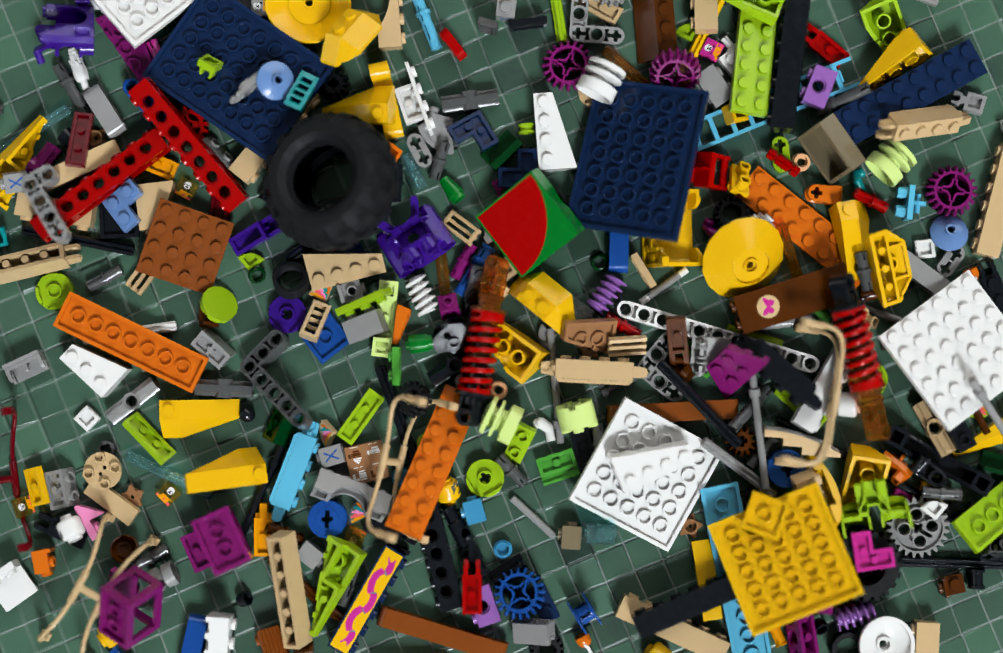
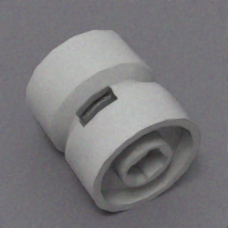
M171 560L160 565V569L155 567L146 571L163 583V591L166 590V586L171 588L181 583L179 572Z

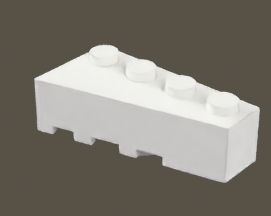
M553 92L533 93L538 168L541 172L576 170L577 165Z

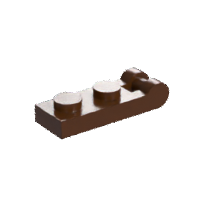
M686 315L666 316L670 366L682 363L690 365Z

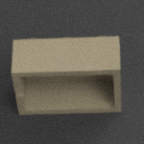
M834 113L797 138L829 185L866 161Z

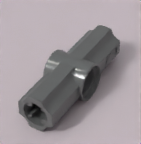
M497 89L483 91L467 90L460 94L441 96L443 114L458 111L473 112L480 110V108L500 106Z
M200 379L194 392L198 396H215V398H253L255 386L251 381Z

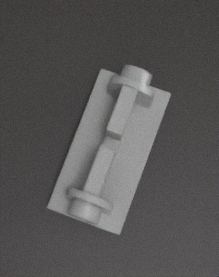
M212 136L203 138L202 140L229 171L228 168L234 162L233 156L220 146L221 144L216 138Z

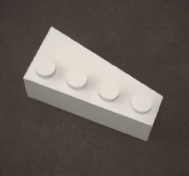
M684 440L606 454L619 487L625 494L696 462L690 445Z

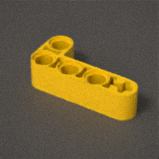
M387 60L368 65L373 87L393 85ZM396 95V124L382 125L384 136L387 140L404 136Z

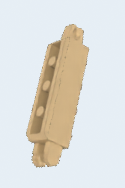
M949 104L894 111L889 113L887 119L879 121L878 125L882 129H878L875 132V137L878 139H891L893 142L958 133L960 126L970 124L972 117L966 111L957 110Z
M52 243L0 256V285L70 268L71 264L79 263L83 258L80 254H68L80 251L81 246L78 243L65 246Z
M560 355V359L556 358L554 361L541 362V373L555 376L558 382L630 385L633 382V378H645L648 375L646 367L634 366V362H629L630 358H618V362L610 361V357H599L597 361L591 360V356H579V360L571 359L572 355Z

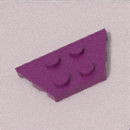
M729 343L707 364L706 368L724 398L727 399L769 362L770 358L765 355L763 358L752 355L753 351L741 349Z

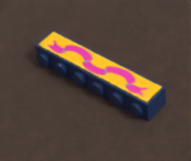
M387 543L385 544L329 641V647L340 653L355 652L359 645L356 642L359 636L364 637L369 628L366 626L368 620H373L378 612L375 609L379 602L383 604L388 595L385 592L387 587H392L398 578L395 576L398 568L402 570L406 564V554Z

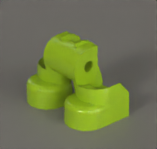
M874 477L875 480L869 481L860 479L861 482L853 483L856 502L847 503L842 506L841 525L844 538H847L846 528L852 525L865 524L869 526V529H872L869 507L871 506L879 507L882 528L885 527V522L896 518L907 519L910 528H913L908 501L903 496H888L885 478L877 479Z

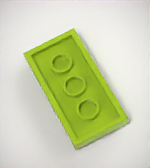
M1003 480L990 490L987 497L982 496L951 522L975 554L981 552L1003 533Z

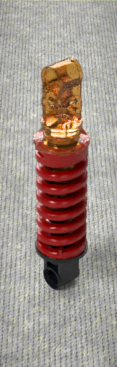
M490 255L486 258L480 293L477 296L479 297L478 304L471 305L470 307L471 315L475 316H471L469 320L474 326H469L467 329L472 336L466 337L465 340L470 346L464 347V352L469 355L462 358V362L469 365V367L460 368V372L467 375V377L458 378L459 383L455 389V393L461 395L456 420L463 426H478L481 422L484 399H491L492 386H484V384L493 383V378L486 376V374H493L495 368L487 364L497 362V358L492 356V353L499 352V348L494 346V343H499L501 338L496 336V333L503 331V328L498 326V324L503 325L505 315H507V312L502 310L501 306L505 299L503 296L509 270L508 260L496 255Z
M851 273L831 275L829 277V288L832 293L834 306L829 308V312H831L833 322L839 321L838 318L842 320L835 323L834 326L838 329L844 328V331L841 332L843 337L846 338L844 359L849 361L844 363V368L851 370V372L846 374V378L853 379L848 381L849 394L857 396L856 403L860 408L866 439L869 442L889 440L891 429L883 404L884 396L880 392L886 384L883 381L882 372L877 370L880 367V363L875 360L877 352L872 350L875 347V342L870 340L873 334L870 330H867L870 327V322L865 320L868 316L867 311L864 310L866 309V300L858 299L855 280Z

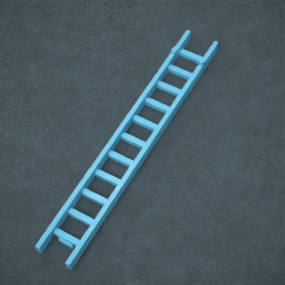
M850 56L825 66L838 72L835 81L839 90L830 93L829 98L849 91L860 84L859 81L844 87L843 82L845 81L841 71H837L836 66L851 61ZM807 74L801 76V81L806 79ZM815 82L818 90L821 91V85ZM771 88L770 94L774 93L775 89ZM800 105L797 107V112L809 106ZM770 107L768 108V114H772ZM722 109L707 114L704 121L707 120L715 141L702 145L701 141H699L697 152L766 125L767 119L755 123L753 116L748 115L749 127L738 131L736 124H732L730 126L733 133L720 138L712 117L722 114Z

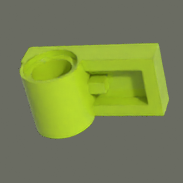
M520 421L504 454L510 460L520 464L537 429Z

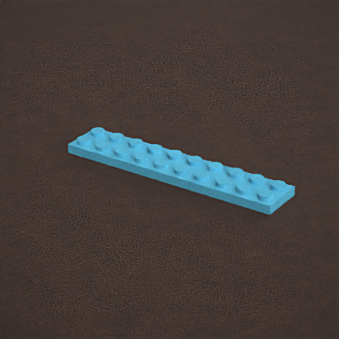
M737 481L699 489L717 578L723 576V572L726 570L708 525L744 511ZM737 599L722 605L732 653H772L768 632L752 637Z

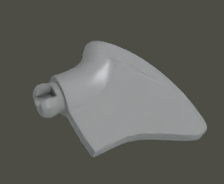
M430 106V111L427 112L428 118H433L436 127L433 129L434 135H430L425 120L417 125L420 135L428 145L436 150L438 141L450 143L447 154L452 155L454 153L452 138L446 129L452 125L453 119L438 114V107Z

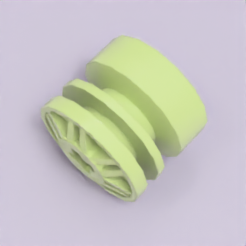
M884 139V143L878 145L880 152L872 151L866 158L865 164L879 180L890 187H895L903 178L901 171L908 173L910 167H914L917 164V160L911 151L900 141L893 142L891 139Z
M495 396L485 409L478 432L483 434L487 426L490 428L488 437L496 430L498 431L497 441L509 445L525 409L513 404L509 411L505 410L506 400H503L501 407H498L496 404L499 397Z

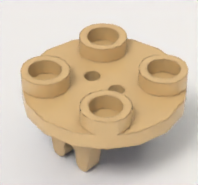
M97 452L91 455L83 467V477L86 482L98 490H107L114 487L122 476L120 460L109 452Z

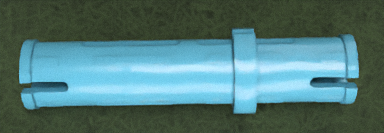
M412 0L417 12L416 17L421 22L430 50L436 51L442 48L430 16V9L427 8L424 0Z

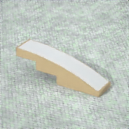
M763 425L764 437L781 438L783 446L800 447L801 455L817 456L823 443L821 439L784 427ZM831 445L827 457L841 458V453Z

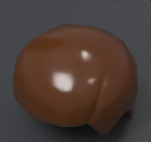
M123 534L112 541L109 552L116 562L123 564L139 548V544L134 537Z

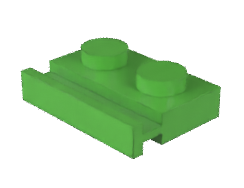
M392 347V351H388V362H392V370H388V381L392 382V386H400L401 347Z
M572 447L535 459L544 486L580 475Z

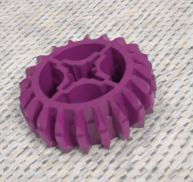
M566 40L565 46H563L562 41H559V48L553 44L552 49L554 52L547 50L546 53L550 57H543V60L548 62L542 64V68L548 69L543 72V75H550L546 81L551 82L554 80L552 87L555 88L559 84V91H562L563 86H566V92L570 91V86L573 87L574 91H577L576 84L581 75L574 80H567L570 73L579 72L590 75L585 70L586 65H590L588 63L590 56L586 57L589 50L587 49L582 52L581 50L584 45L581 44L577 48V41L573 42V46L569 45V40ZM562 52H569L565 59H554ZM574 54L581 58L584 68L574 62ZM569 58H571L570 63L571 66H573V68L570 67L569 70H567V73L565 74L566 69L565 66H563V64L566 65L569 61ZM552 64L562 70L561 79L554 73Z
M669 47L667 53L662 50L661 56L656 54L655 60H652L651 67L649 68L650 80L655 85L695 89V85H698L700 82L701 65L698 62V58L694 57L692 52L687 54L686 48L680 51L677 47L676 51H672Z
M947 165L945 170L940 167L938 172H932L933 178L929 177L927 179L930 184L925 185V188L930 190V192H926L925 196H930L931 199L927 200V203L933 202L932 210L938 207L937 214H941L944 211L945 217L949 216L950 213L952 217H955L957 212L962 215L964 210H970L969 204L975 203L972 198L977 197V194L973 192V190L977 189V186H972L971 183L975 182V179L969 180L970 172L964 175L965 168H961L958 171L957 165L953 166L952 169L950 165ZM944 176H950L946 186H938L939 181ZM958 179H959V180L961 181V183L963 184L964 189H962V188L959 187V185H958ZM952 187V190H954V192L957 193L950 195L948 193V190L945 189ZM937 193L943 195L944 203L940 200ZM956 196H964L959 205L952 206Z

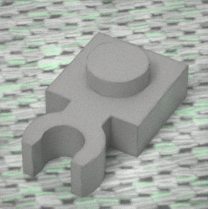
M954 91L953 96H957L959 100H951L950 105L954 107L961 105L964 106L962 111L977 116L982 115L987 96L969 91L967 96H964L962 92Z

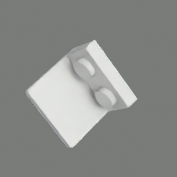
M14 559L0 568V604L8 612L38 591V587L18 559Z

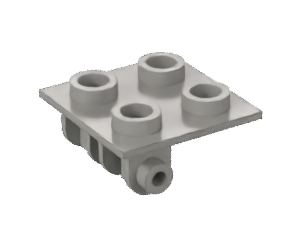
M692 336L690 367L696 373V376L702 377L708 371L706 368L707 364L729 343L731 344V338Z

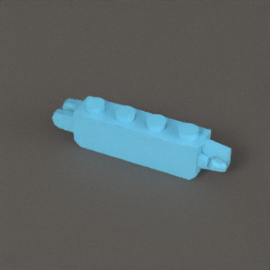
M313 421L310 428L293 436L269 498L271 505L275 506L271 516L274 522L283 520L286 512L292 510V507L296 508L299 497H297L299 489L303 490L306 479H304L306 471L310 472L313 465L311 458L313 454H317L320 443H318L319 438H317L320 427L318 422Z

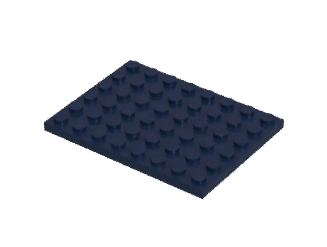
M194 0L142 76L150 77L159 88L266 161L268 155H273L278 146L275 142L282 133L288 134L292 130V125L297 123L302 113L286 106L283 103L285 98L270 100L264 97L258 88L235 104L229 103L230 97L235 96L239 90V85L256 73L263 64L270 61H279L290 68L294 77V83L302 70L319 78L306 106L307 108L334 70V67L321 63V57L237 0ZM206 54L224 62L222 69L216 72L215 76L211 79H208L209 72L206 70L203 74H199L200 67L197 66L199 58ZM276 76L275 82L277 84L280 83V78ZM305 77L302 80L308 84L313 82ZM301 84L299 86V88H302L306 91L309 89L308 87L303 86ZM299 91L296 92L301 97L305 96V94ZM293 98V100H292V101H294V102H296V103H298V104H300V102H301L300 100H298V99H296V98Z
M621 80L622 84L620 87L612 86L616 89L617 94L611 105L592 100L569 208L585 229L678 243L710 93L705 90Z

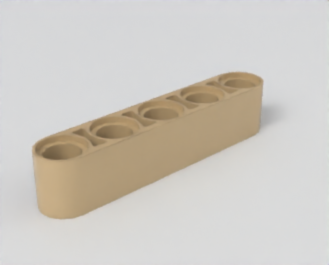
M113 139L89 150L86 168L66 167L65 161L53 166L60 174V181L57 185L48 189L47 192L95 171L98 166L111 161V157L114 154L121 153L116 140ZM48 172L45 179H50L53 172ZM36 182L30 183L32 188L35 187Z

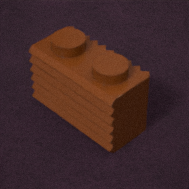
M280 623L257 630L255 641L257 646H261L263 653H290L289 649H285L283 646Z

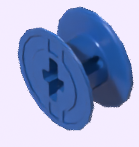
M789 449L773 451L766 460L768 478L773 484L783 488H791L792 484L789 476L804 471L806 468L789 467L787 469L788 475L786 476V472L781 470V467L784 466L774 465V458L780 457V455L799 459L803 458L797 452Z
M330 499L328 502L319 501L313 505L308 515L310 529L321 538H327L328 535L337 536L344 530L348 520L346 508L335 499ZM327 510L330 511L329 517H333V520L329 522V526H327V520L323 519L327 515Z
M582 591L585 602L574 609L568 601L566 603L587 635L588 633L584 627L585 624L595 618L601 625L603 623Z

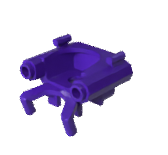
M75 0V4L47 3L46 6H43V17H47V20H56V25L39 24L35 27L38 40L42 43L35 47L33 52L38 64L45 63L42 51L48 48L55 49V56L58 57L59 48L64 46L79 49V58H82L83 55L94 56V7L88 5L90 0Z
M416 196L410 198L411 215L404 224L392 226L382 221L378 226L384 231L377 235L376 242L398 277L402 279L445 254L456 243L434 207L424 204L419 208ZM411 234H418V240L413 243L408 241Z

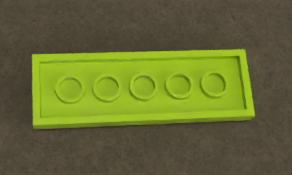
M739 9L729 112L760 118L768 116L777 20L772 27Z

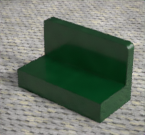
M506 130L498 138V144L481 154V158L495 172L518 149L523 147V143L518 138L516 139L509 130Z
M275 407L262 437L274 444L289 448L298 428L292 425ZM304 415L299 418V424H301Z
M981 450L977 469L1003 475V455Z

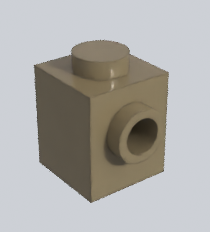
M566 521V524H562V528H558L557 540H561V549L580 550L582 526L578 525V522Z

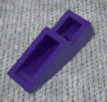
M269 215L231 237L229 243L235 254L239 256L282 233L277 226L278 222Z

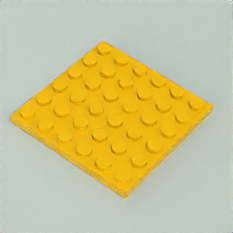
M817 482L777 498L791 503L778 541L740 528L745 511L708 525L752 637L864 594Z

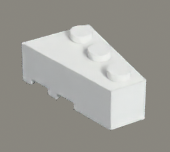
M72 344L59 358L101 398L107 397L132 371L131 368L79 344Z
M211 611L205 617V622H208L207 632H205L206 648L204 653H231V649L234 650L235 638H233V630L237 628V619L234 618L235 613Z

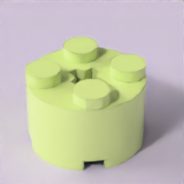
M580 398L576 402L568 401L555 408L561 434L572 431L573 434L584 432L585 427L592 428L599 425L592 398Z

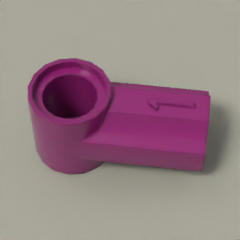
M47 141L39 154L28 162L25 170L31 173L43 165L52 166L62 153V150Z

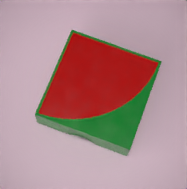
M539 168L530 171L475 217L521 278L531 273L557 250L585 230V227L571 209L559 198L555 188Z

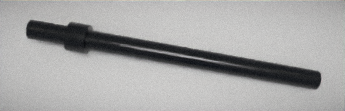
M278 445L273 458H270L267 470L268 483L260 485L241 527L245 536L276 469H279L280 460L286 447Z

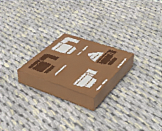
M382 439L344 447L352 480L360 483L377 480L376 474L383 447ZM386 465L383 478L390 477L388 465Z

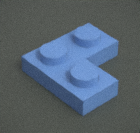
M129 178L102 202L124 233H128L141 221L131 208V205L144 193L132 178Z

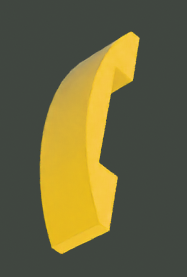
M807 455L805 460L812 461L816 456ZM823 463L806 467V469L811 468L816 474L819 473L823 482L821 487L827 496L828 509L837 527L841 521L842 507L840 494L831 473Z

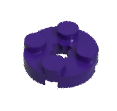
M279 296L269 306V322L274 329L283 333L296 332L301 329L307 315L306 307L299 298L291 300ZM285 309L287 311H289L290 309L292 310L291 319L283 318V311Z

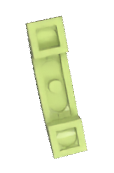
M380 279L379 290L391 287L393 292L392 295L387 296V301L377 304V309H382L389 330L373 336L371 356L388 358V351L392 350L399 282Z

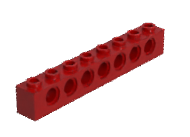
M145 77L128 92L131 96L129 98L131 102L144 111L142 113L149 122L152 121L155 124L157 133L162 137L165 136L169 141V147L182 156L180 158L187 167L190 166L194 171L193 175L198 181H203L207 186L205 188L212 197L215 196L219 200L218 204L222 210L230 213L250 197L150 77ZM148 96H151L154 100V104L151 107L146 103ZM160 111L166 113L167 118L164 122L159 119ZM173 126L179 129L177 137L171 132ZM186 141H189L192 144V149L190 152L186 151L184 148V143ZM198 156L204 158L205 163L203 166L197 164ZM211 171L217 174L216 181H212L209 178ZM223 186L229 188V196H225L222 194L221 190Z
M155 128L145 131L142 134V138L129 143L126 146L127 149L121 153L114 154L111 157V161L98 166L95 169V173L82 178L79 181V185L66 190L64 196L60 199L53 200L68 228L101 204L129 178L134 179L172 151ZM147 145H150V151L147 153H143V148ZM130 157H135V162L128 165L127 160ZM114 169H120L117 176L111 175ZM99 180H104V185L101 188H96V183ZM83 192H88V197L84 200H81V194ZM72 203V209L66 212L65 206ZM37 213L32 216L33 219L29 222L40 237L49 243L53 239L48 234ZM51 214L50 216H48L47 222H49L50 217L55 214ZM55 228L59 234L62 233L60 229Z

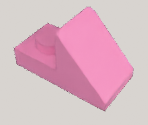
M83 504L75 506L74 509L77 515L80 517L89 537L94 541L100 524L94 519L106 513V511Z

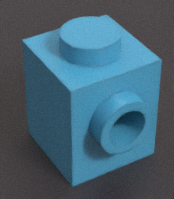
M476 495L465 497L466 501H463V506L459 508L462 518H466L468 526L487 521L481 497L477 498Z

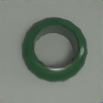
M597 254L591 259V266L595 271L602 272L608 267V259L605 255ZM601 257L604 259L605 265L603 268H597L594 265L596 258Z
M258 266L251 268L248 273L249 280L256 284L263 282L266 277L265 270ZM256 271H261V272H262V275H261L260 278H258V279H253V278H252V275H253L254 272H256Z

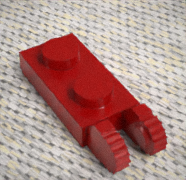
M808 23L807 30L815 35L812 40L806 36V44L828 64L840 61L850 55L822 30L819 31L815 26Z
M464 559L462 614H482L480 559L475 561L476 575H468L469 561Z

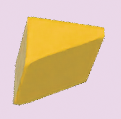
M729 104L722 107L726 125L749 120L748 115L729 112Z

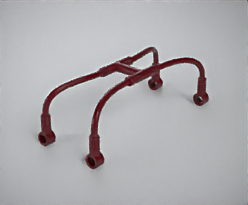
M14 407L0 408L1 416L12 415L10 436V475L0 476V484L10 482L12 484L13 496H15L17 510L28 542L17 544V551L25 552L30 551L33 540L24 512L18 508V505L21 503L19 496L21 493L17 461H15L17 411Z

